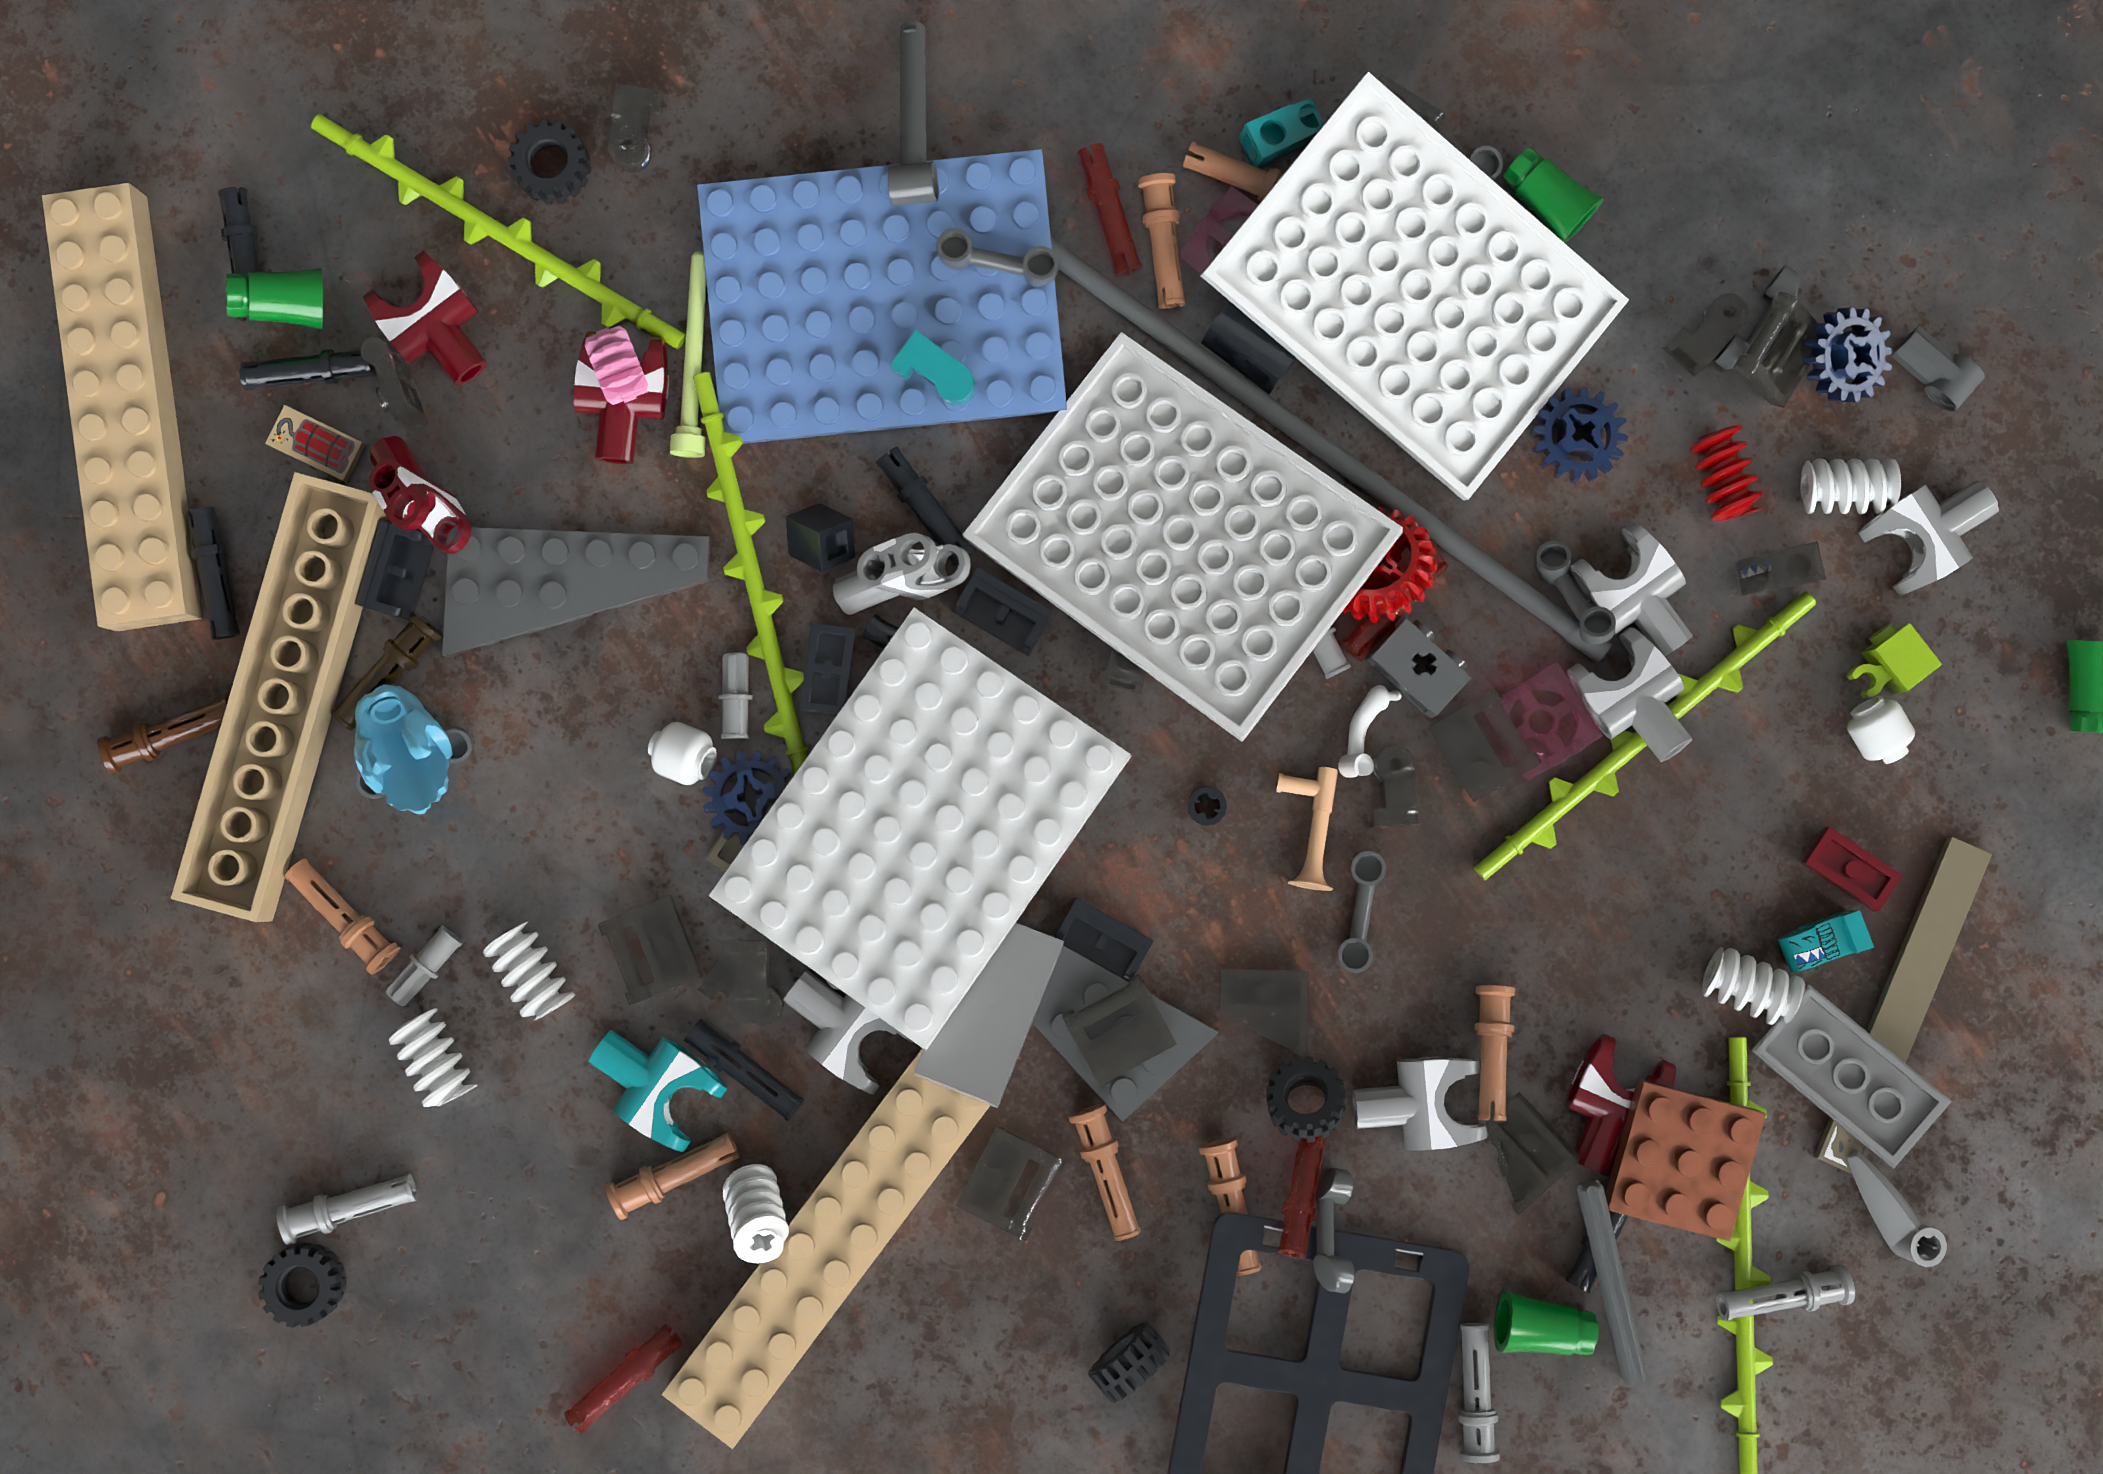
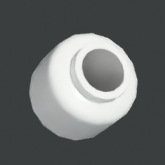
M1877 696L1861 703L1851 711L1852 719L1847 725V730L1866 760L1875 761L1883 759L1885 764H1890L1908 754L1909 750L1906 746L1915 737V729L1897 701L1884 700L1882 696Z
M672 722L665 726L662 731H656L648 745V753L651 755L653 770L660 776L683 785H692L698 780L707 778L715 765L717 752L713 747L711 737L706 732L681 722Z

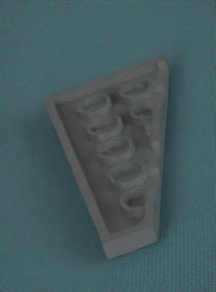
M454 527L449 532L448 543L456 537L458 527ZM471 527V536L464 548L455 554H447L442 656L450 657L460 654L462 651L480 646H488L525 633L530 634L592 616L594 613L611 608L616 609L656 595L661 596L709 582L711 538L709 536Z
M1019 920L1016 921L1018 924L1031 928ZM1065 946L1062 947L1032 1022L1122 1122L1219 1033L1217 1030Z

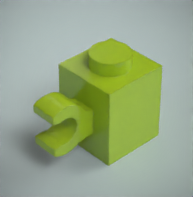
M1889 623L1869 638L1872 645L1862 652V655L1869 664L1852 668L1846 677L1849 680H1854L1860 677L1861 674H1866L1870 678L1869 688L1860 694L1863 698L1877 695L1885 684L1893 694L1909 691L1939 668L1942 663L1910 623L1897 627Z

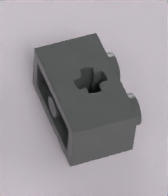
M1406 618L1400 622L1366 661L1431 719L1444 709L1472 677L1464 671L1468 666L1460 656L1450 649L1444 653L1432 642L1435 635L1428 627L1418 620L1411 623ZM1426 657L1430 662L1426 666L1430 673L1423 672L1417 675L1412 669L1416 665L1412 659L1418 660Z

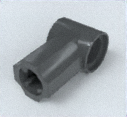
M1920 326L1916 327L1903 339L1891 355L1892 358L1926 386L1924 389L1925 393L1932 402L1949 412H1956L1985 378L1984 372L1974 361L1964 355L1952 354Z

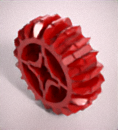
M1379 506L1377 510L1386 515L1385 509ZM1397 508L1388 518L1403 527V533L1380 561V566L1373 570L1342 611L1344 614L1351 610L1353 617L1358 621L1367 612L1370 620L1375 624L1379 620L1381 613H1386L1387 617L1392 621L1396 617L1395 610L1399 608L1410 614L1412 610L1410 601L1413 599L1424 602L1425 594L1422 588H1433L1434 580L1431 574L1437 572L1438 569L1436 559L1433 558L1436 554L1434 543L1429 541L1430 536L1424 526L1419 527L1417 520L1412 515L1404 519L1402 512ZM1408 548L1412 553L1408 569L1403 574L1399 569L1398 563L1402 560L1401 553Z

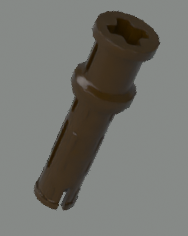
M413 611L409 615L410 622L394 640L388 639L384 643L383 650L385 653L359 680L357 685L341 703L330 712L334 719L351 731L355 729V709L358 701L365 694L372 693L377 687L384 684L392 685L405 670L411 671L419 665L417 659L433 641L439 642L443 638V634L419 613Z

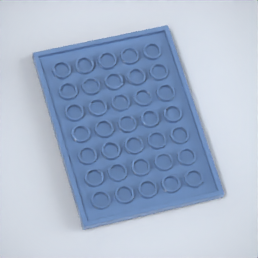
M1042 149L932 160L935 163L938 176V202L893 206L888 186L889 166L900 164L697 185L718 407L720 413L724 415L722 422L725 432L742 436L743 444L1056 413L1067 410L1055 278L1044 286L1036 287L1027 283L1022 275L973 265H969L963 270H953L943 264L937 252L939 236L951 228L965 231L971 238L972 247L1024 258L1025 254L1036 246H1045L1052 249ZM915 330L954 357L971 372L975 381V393L967 403L960 406L950 405L940 397L935 386L916 372L906 381L889 366Z

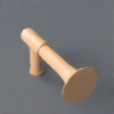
M1319 767L1317 781L1285 776L1279 773L1276 792L1281 793L1282 791L1314 797L1307 856L1300 874L1294 880L1288 881L1290 885L1313 890H1333L1324 879L1323 855L1329 816L1332 813L1338 774L1337 769Z

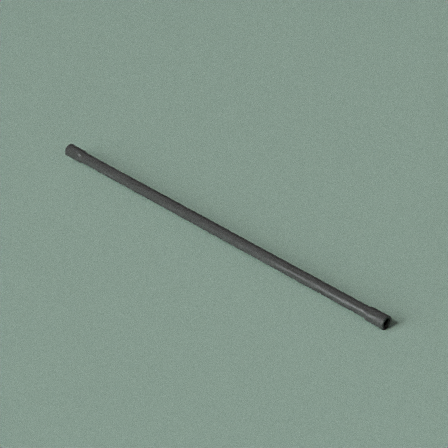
M1051 237L1052 250L1058 257L1059 270L1393 512L1397 508L1402 512L1404 519L1412 515L1417 520L1419 527L1424 526L1427 529L1430 540L1553 628L1569 644L1591 660L1598 663L1605 656L1613 642L1608 640L1601 644H1589L1581 640L1580 622L1578 619Z

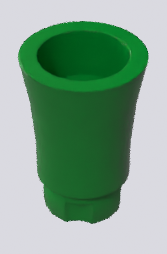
M1528 147L1514 160L1502 177L1503 181L1516 191L1515 195L1564 243L1568 242L1585 225L1604 200L1603 197L1582 186L1563 172L1550 159H1544L1531 147Z
M321 268L289 272L248 271V276L236 273L226 274L227 316H248V320L291 323L322 329Z
M2066 640L2069 664L2068 710H2073L2070 715V731L2103 733V641Z
M1504 1290L1501 1293L1494 1318V1343L1499 1353L1540 1352L1568 1356L1573 1353L1580 1355H1591L1594 1353L1599 1334V1324L1595 1313L1577 1310L1575 1306L1554 1304L1529 1298L1508 1290Z

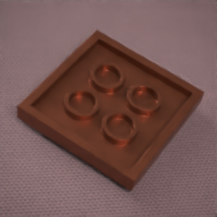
M1637 1079L1605 1192L1609 1211L1730 1241L1766 1113L1757 1109Z

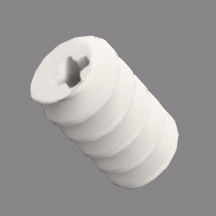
M1817 458L1812 464L1809 460L1805 461L1802 468L1800 485L1805 512L1812 514L1817 501H1820L1823 513L1830 514L1834 501H1838L1839 510L1842 514L1849 512L1852 502H1855L1859 514H1865L1869 502L1873 503L1876 514H1882L1885 510L1886 502L1895 505L1900 497L1901 474L1898 463L1894 459H1885L1881 463L1877 459H1868L1864 463L1859 459H1850L1847 463L1842 459H1833L1829 464L1822 458Z
M525 922L492 941L484 949L483 954L485 957L500 956L492 966L493 971L502 972L509 970L501 984L503 987L518 985L510 999L512 1002L527 1000L525 1006L520 1010L521 1017L536 1015L535 1020L571 1000L575 994L573 991L559 994L558 990L566 979L564 976L550 979L549 974L557 964L555 961L541 964L540 959L548 949L546 946L532 949L530 945L539 934L537 931L523 934L521 930L528 923Z
M1720 947L1713 954L1706 968L1703 978L1702 996L1708 997L1717 988L1719 989L1718 1003L1724 1004L1731 995H1734L1735 1010L1741 1011L1746 1003L1750 1002L1751 1017L1757 1018L1763 1009H1767L1766 1023L1773 1025L1780 1015L1784 1017L1785 1023H1789L1794 1018L1802 1001L1805 982L1799 976L1789 978L1787 972L1782 969H1776L1772 972L1771 965L1766 962H1760L1756 965V961L1752 956L1744 955L1740 958L1737 950L1728 948L1723 952V948Z
M437 1008L404 1023L389 1038L391 1045L405 1043V1046L397 1054L398 1060H414L405 1070L406 1075H422L414 1085V1090H430V1093L422 1101L423 1107H439L478 1086L477 1084H462V1081L470 1073L469 1068L454 1069L453 1066L462 1057L461 1053L446 1054L445 1050L454 1042V1039L452 1037L438 1039L437 1035L446 1026L445 1022H429V1019L438 1010Z
M752 1164L743 1166L734 1171L726 1179L723 1186V1199L725 1201L726 1213L728 1214V1223L731 1228L733 1247L738 1257L746 1262H769L779 1257L784 1249V1241L788 1236V1224L785 1221V1211L783 1210V1202L780 1197V1189L777 1185V1177L774 1171L765 1165Z

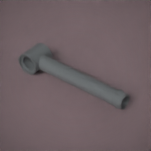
M908 21L900 27V165L889 166L888 186L893 206L938 202L939 199L936 166L933 161L927 162L926 28L920 22Z

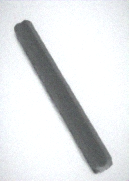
M1591 1179L1578 1184V1196L1621 1377L1626 1385L1635 1386L1645 1383L1648 1375L1604 1188L1598 1180Z

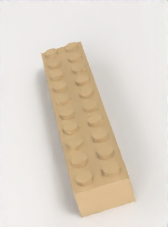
M130 183L42 195L98 627L113 631H124L203 619L196 562L191 559L190 554L193 544L185 513L189 509L147 196Z
M294 472L171 899L253 922L273 921L285 880L284 876L287 873L332 717L330 712L334 709L363 609V607L356 605L355 601L380 520L388 522V517L378 504L373 493Z
M923 1048L788 1225V1236L784 1241V1249L779 1257L758 1265L662 1393V1396L731 1449L736 1446L990 1107L989 1104L915 1076L914 1071Z

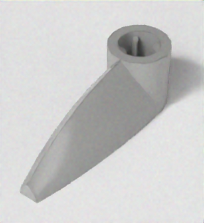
M1855 1150L1847 1157L1862 1198L1889 1248L1896 1255L1924 1267H1933L1939 1264L1947 1251V1242L1944 1235L1939 1230L1922 1224L1913 1209L1891 1182L1864 1155Z

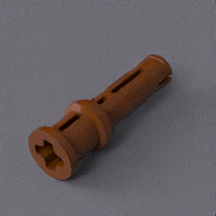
M224 697L219 701L185 712L152 726L147 723L135 724L132 731L113 738L108 736L98 738V751L105 767L111 774H117L121 772L123 766L142 759L147 761L155 760L160 755V750L219 729L228 699Z

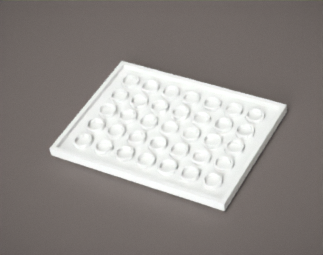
M1369 72L1363 76L1201 275L1203 279L1463 501L1469 500L1535 418L1539 410L1543 408L1548 399L1551 398L1629 301L1627 297Z
M1121 332L1067 400V410L1057 413L962 536L975 548L1243 742L1403 533V527Z
M913 608L709 896L920 1047L927 1050L1129 761L1131 755L916 608Z

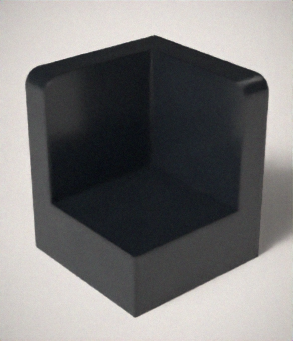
M815 504L786 516L788 552L791 557L821 572L855 558L852 518L823 504Z

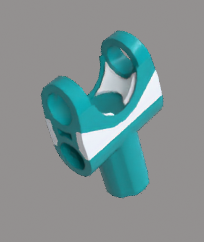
M610 1030L588 1060L590 1064L626 1088L612 1108V1111L619 1118L643 1135L681 1152L685 1151L691 1140L677 1129L679 1126L670 1114V1100L673 1094L682 1087H693L699 1091L704 1089L713 1096L722 1098L728 1089L725 1082L699 1057L666 1036H663L651 1054L647 1055L619 1034Z

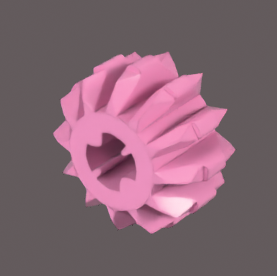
M620 325L611 329L607 327L597 331L595 335L586 338L585 348L608 402L612 405L623 401L626 403L637 399L636 396L647 392L648 383L628 333Z

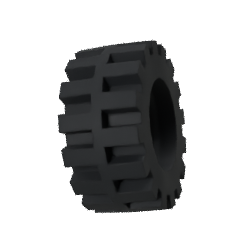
M547 119L539 120L540 125L537 126L531 122L525 125L528 129L526 132L518 131L515 135L516 143H511L509 147L511 157H508V164L515 181L531 198L536 201L540 199L545 204H553L554 200H558L560 204L567 202L566 197L569 195L575 198L580 194L577 189L580 186L585 188L588 182L586 175L591 173L590 156L583 141L571 127H565L560 121L554 120V123H549ZM549 146H557L566 152L567 164L560 174L551 178H542L535 174L532 166L533 159L540 150Z
M1305 1056V1061L1299 1062L1298 1057L1290 1059V1065L1286 1066L1283 1062L1278 1066V1073H1272L1269 1079L1266 1099L1271 1121L1274 1126L1279 1127L1281 1134L1285 1137L1287 1134L1292 1135V1140L1300 1142L1301 1138H1307L1308 1143L1315 1142V1137L1321 1136L1323 1140L1329 1137L1330 1130L1336 1131L1340 1127V1120L1344 1119L1346 1113V1091L1343 1079L1339 1078V1073L1334 1067L1328 1068L1327 1062L1322 1059L1316 1063L1313 1062V1057ZM1303 1085L1315 1086L1324 1093L1325 1103L1316 1112L1310 1114L1298 1113L1292 1110L1288 1104L1290 1092L1296 1087Z
M302 1243L284 1249L266 1263L262 1269L265 1271L264 1275L260 1276L258 1285H262V1290L258 1292L259 1300L264 1299L266 1305L263 1307L265 1312H272L275 1315L273 1317L274 1321L277 1323L287 1322V1327L294 1328L298 1325L306 1327L322 1320L338 1307L337 1304L343 1299L345 1294L342 1292V1289L346 1286V1277H342L341 1272L345 1269L342 1263H336L335 1259L338 1256L333 1251L327 1253L324 1251L325 1246L319 1244L312 1246L311 1243ZM295 1267L309 1268L318 1279L319 1292L317 1297L309 1303L295 1301L289 1295L286 1288L287 1275Z
M1142 1322L1137 1327L1131 1328L1127 1334H1123L1116 1343L1109 1346L1108 1350L1102 1353L1098 1361L1092 1365L1088 1376L1111 1403H1116L1123 1400L1127 1395H1131L1137 1387H1141L1149 1377L1153 1376L1157 1372V1368L1162 1366L1166 1361L1165 1359L1169 1357L1171 1349L1148 1322Z

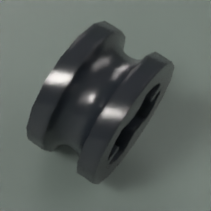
M1209 786L1201 787L1194 791L1188 802V810L1192 819L1198 824L1205 826L1220 822L1225 816L1227 809L1223 793ZM1208 794L1211 800L1218 798L1220 810L1214 809L1218 813L1215 817L1207 819L1205 813H1196L1194 805L1195 803H1201L1197 799L1199 796Z

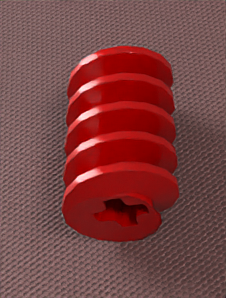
M1741 424L1705 434L1699 437L1700 441L1690 448L1692 455L1705 456L1695 465L1696 471L1710 472L1700 482L1701 487L1715 489L1713 493L1705 498L1706 504L1720 505V508L1710 515L1712 521H1728L1767 508L1753 507L1752 504L1763 496V492L1748 490L1747 487L1757 480L1758 476L1757 474H1743L1742 471L1753 460L1751 457H1738L1737 455L1739 451L1748 445L1747 441H1733L1732 436L1743 429Z

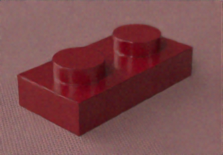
M1831 827L1823 828L1801 861L1810 870L1873 912L1881 910L1903 876Z

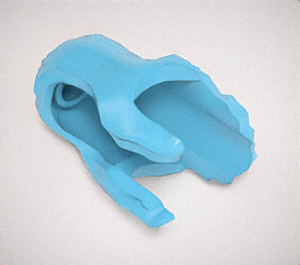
M384 684L377 687L372 693L365 694L358 701L355 709L356 733L354 756L356 765L365 783L375 793L386 795L387 804L399 811L410 810L416 814H424L427 809L431 808V803L440 801L441 796L448 790L449 778L447 770L449 758L453 755L448 735L439 723L434 720L432 715L425 710L418 698L401 686Z

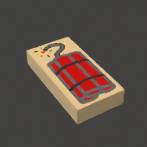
M284 405L265 443L346 483L366 446L365 443Z

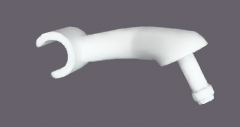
M1377 685L1369 691L1356 710L1349 727L1347 754L1342 756L1338 763V769L1344 777L1367 776L1373 772V760L1369 755L1364 754L1366 732L1376 715L1388 707L1389 701L1401 699L1402 694L1400 691L1393 690L1388 692L1383 685Z

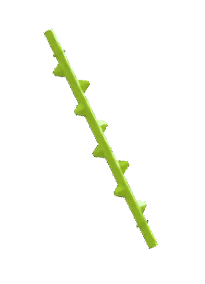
M321 114L316 115L313 119L311 129L346 149L347 154L358 156L398 181L399 202L408 205L420 196H424L464 220V241L472 245L490 236L535 263V278L538 286L543 288L560 278L602 304L601 324L609 328L624 319H628L636 324L637 329H644L658 338H664L667 344L677 350L683 345L686 334L651 314L650 309L646 308L644 310L601 284V263L593 259L578 268L566 263L532 242L531 221L523 217L507 227L463 200L464 181L456 176L439 186L397 161L394 155V138L389 135H384L377 141L369 144L363 140L360 134L349 132Z
M703 372L694 375L693 379L703 415L701 422L706 426L718 474L716 480L706 491L708 498L725 502L737 549V554L723 569L725 575L745 580L758 635L746 647L748 655L765 660L778 710L763 725L765 733L785 738L788 750L785 753L786 756L789 755L795 775L806 760V751H808V746H804L792 698V693L804 682V672L784 667L771 616L783 603L782 594L764 588L751 537L766 522L763 514L744 509L731 458L743 444L742 436L725 432L722 422L724 415L719 411L710 372Z
M1804 591L1776 616L1766 619L1767 623L1759 630L1739 624L1735 626L1732 631L1736 649L1698 681L1678 674L1683 682L1684 690L1678 693L1676 699L1667 707L1677 719H1680L1717 687L1738 693L1743 689L1739 668L1775 638L1785 635L1787 628L1816 605L1815 599L1808 592ZM1624 730L1610 739L1613 752L1574 784L1555 777L1548 783L1552 803L1512 836H1506L1504 843L1474 867L1477 874L1484 881L1487 880L1515 855H1521L1523 849L1531 842L1550 849L1554 847L1557 843L1553 824L1593 790L1615 796L1619 792L1615 772L1647 746L1637 732L1631 733Z
M1728 1037L1729 1081H1727V1086H1730V1103L1760 1110L1766 1113L1765 1118H1767L1766 1109L1748 1100V1086H1751V1081H1748L1747 1038ZM1750 1173L1731 1240L1727 1241L1716 1238L1717 1242L1734 1251L1735 1291L1771 1284V1276L1752 1265L1751 1209L1768 1199V1191L1751 1182ZM1718 1315V1325L1736 1335L1737 1390L1720 1399V1408L1738 1417V1430L1735 1432L1736 1436L1739 1437V1473L1758 1474L1757 1438L1760 1437V1432L1757 1431L1755 1375L1772 1366L1773 1358L1754 1347V1315L1733 1318L1728 1321H1724Z

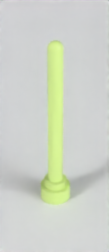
M696 251L691 256L680 426L676 427L675 434L671 435L670 454L688 458L705 456L706 438L701 436L702 429L698 427L699 399L693 379L694 375L701 373L707 287L704 252Z

